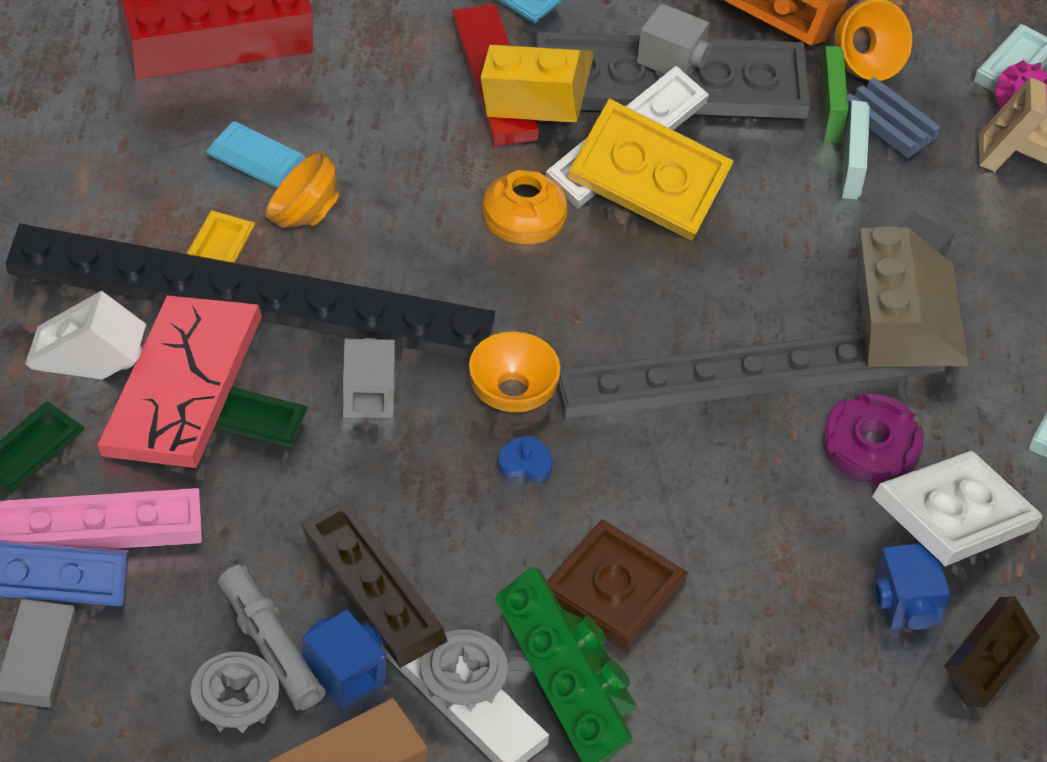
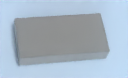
M21 599L0 671V701L52 707L76 619L75 606Z

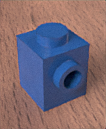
M921 543L882 548L874 575L873 597L877 609L884 610L889 628L909 627L914 630H920L934 624H941L950 597V591L940 561Z
M347 609L331 619L324 618L316 622L302 636L304 659L320 684L323 685L326 694L341 711L385 684L386 653L381 649L379 638L367 623L360 624Z

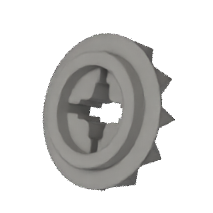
M461 629L446 632L448 642L421 657L420 679H423L426 684L429 697L437 696L442 699L447 708H450L453 704L466 705L470 711H472L476 704L484 701L492 704L496 694L501 688H505L508 675V660L502 647L494 639L478 631ZM459 656H463V662L467 663L468 669L472 671L469 683H465L464 680H461L460 674L455 673Z
M246 652L222 653L207 660L196 671L191 682V704L197 710L201 722L207 720L213 723L219 732L227 727L238 728L244 733L249 725L256 722L264 724L271 710L277 708L279 681L271 666L256 655ZM224 685L226 687L230 686L236 691L245 687V700L247 703L244 701L240 702L236 698L225 701Z

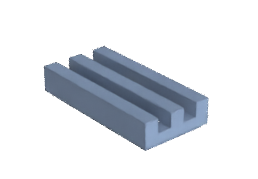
M875 77L868 81L867 87L863 85L858 87L854 96L851 93L847 95L848 113L852 100L868 102V105L871 107L869 110V130L907 159L939 136L941 127Z

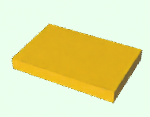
M609 98L573 162L567 178L693 241L734 161Z

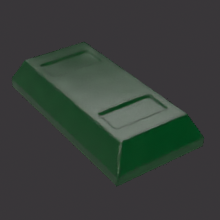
M231 387L213 430L289 449L294 443L308 406Z
M46 401L0 440V485L9 492L14 493L85 430L84 426L50 402Z

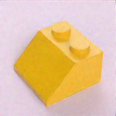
M490 45L481 74L487 117L577 123L593 61V50Z

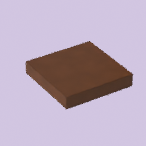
M601 519L550 576L547 583L563 610L582 618L590 617L598 624L608 641L628 652L685 585L688 572Z

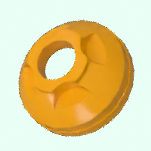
M866 0L850 7L841 17L836 29L835 46L842 47V50H844L845 69L850 74L868 81L873 77L883 81L893 77L906 64L912 48V30L905 13L897 5L886 0ZM860 27L867 29L871 37L869 49L862 54L857 52L853 45V35Z
M316 151L302 160L275 190L266 207L265 217L280 228H293L308 224L314 226L319 223L339 197L336 166L330 160V157L323 151Z
M517 170L498 177L488 186L482 202V217L490 231L501 239L517 244L541 243L553 238L564 227L567 218L566 196L562 188L549 177L539 172ZM528 184L536 187L539 193L533 197H522L517 195L513 189L518 185Z
M511 331L491 335L475 347L470 357L469 376L475 394L489 406L501 411L526 412L536 409L553 396L559 383L561 367L556 352L547 342L528 333ZM507 380H517L527 387V391L519 396H509L499 389V385Z

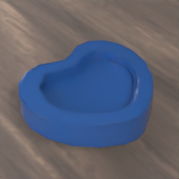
M522 436L510 441L501 449L498 458V469L505 477H525L532 482H541L546 480L552 471V456L548 448L537 438Z

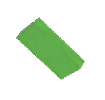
M826 46L819 77L824 142L840 143L848 115L844 50L839 46Z

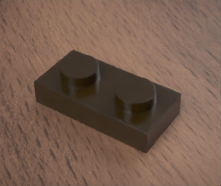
M1016 596L999 597L944 665L969 707L985 708L1040 638Z

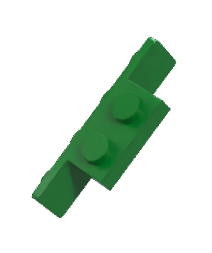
M530 567L496 595L495 600L581 761L606 762L632 741V735L622 719L624 715L637 706L627 689L630 685L629 677L616 661L610 659L603 646L606 642V637L598 624L590 617L582 618L563 610L541 570Z

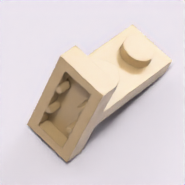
M1030 77L980 131L979 166L996 172L1015 150L1047 164V100L1045 83Z

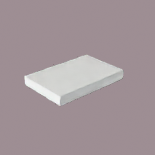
M973 451L965 452L880 483L872 496L944 566L1035 530L1043 518L1035 507Z

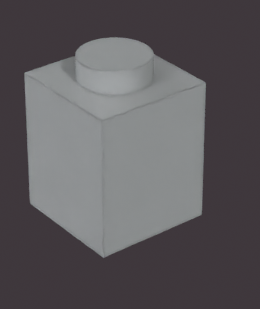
M660 3L641 29L637 63L663 74L677 66L690 77L696 67L700 69L704 67L710 55L712 44L707 42L710 22Z
M374 338L344 339L343 418H393L395 340H377Z

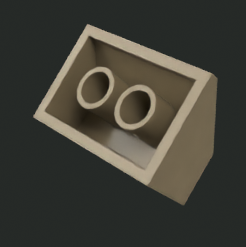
M881 226L878 228H860L857 277L868 367L967 366L968 357L953 263L909 227Z

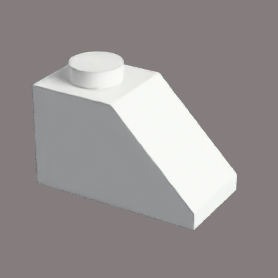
M100 291L39 325L25 365L32 370L102 380L121 369L127 370L136 363L142 352L140 343L146 324L106 293Z

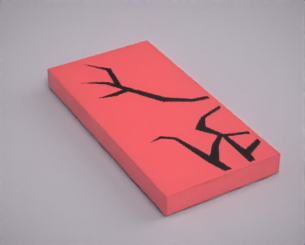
M167 295L145 341L141 355L131 371L97 444L101 456L197 468L262 318L259 305Z

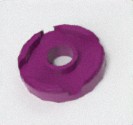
M867 393L859 394L855 400L846 402V399L836 403L826 417L822 443L827 457L839 471L856 480L883 483L912 471L921 456L924 432L921 424L918 427V424L913 420L914 414L906 405L888 396ZM869 431L876 432L885 441L872 443L864 439L861 434Z

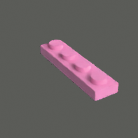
M199 488L0 501V540L107 549L202 543Z

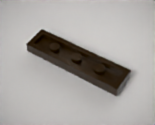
M347 499L301 523L309 543L400 668L448 642L443 626Z

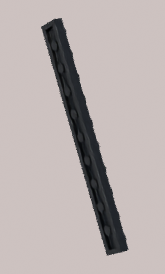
M21 223L18 225L5 262L8 274L163 303L168 295L257 304L262 314L260 321L357 339L395 340V346L470 359L475 347L492 335L495 323V311Z

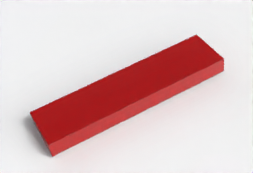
M496 4L453 9L452 22L493 147L537 141L539 128L536 120L487 117L481 74L490 45L510 46Z

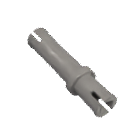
M236 565L226 570L218 579L217 584L234 607L238 615L236 621L244 634L250 635L263 657L277 675L295 710L301 709L303 711L313 707L322 700L326 691L278 617L280 610L274 600L263 595L246 565L243 567L242 565Z

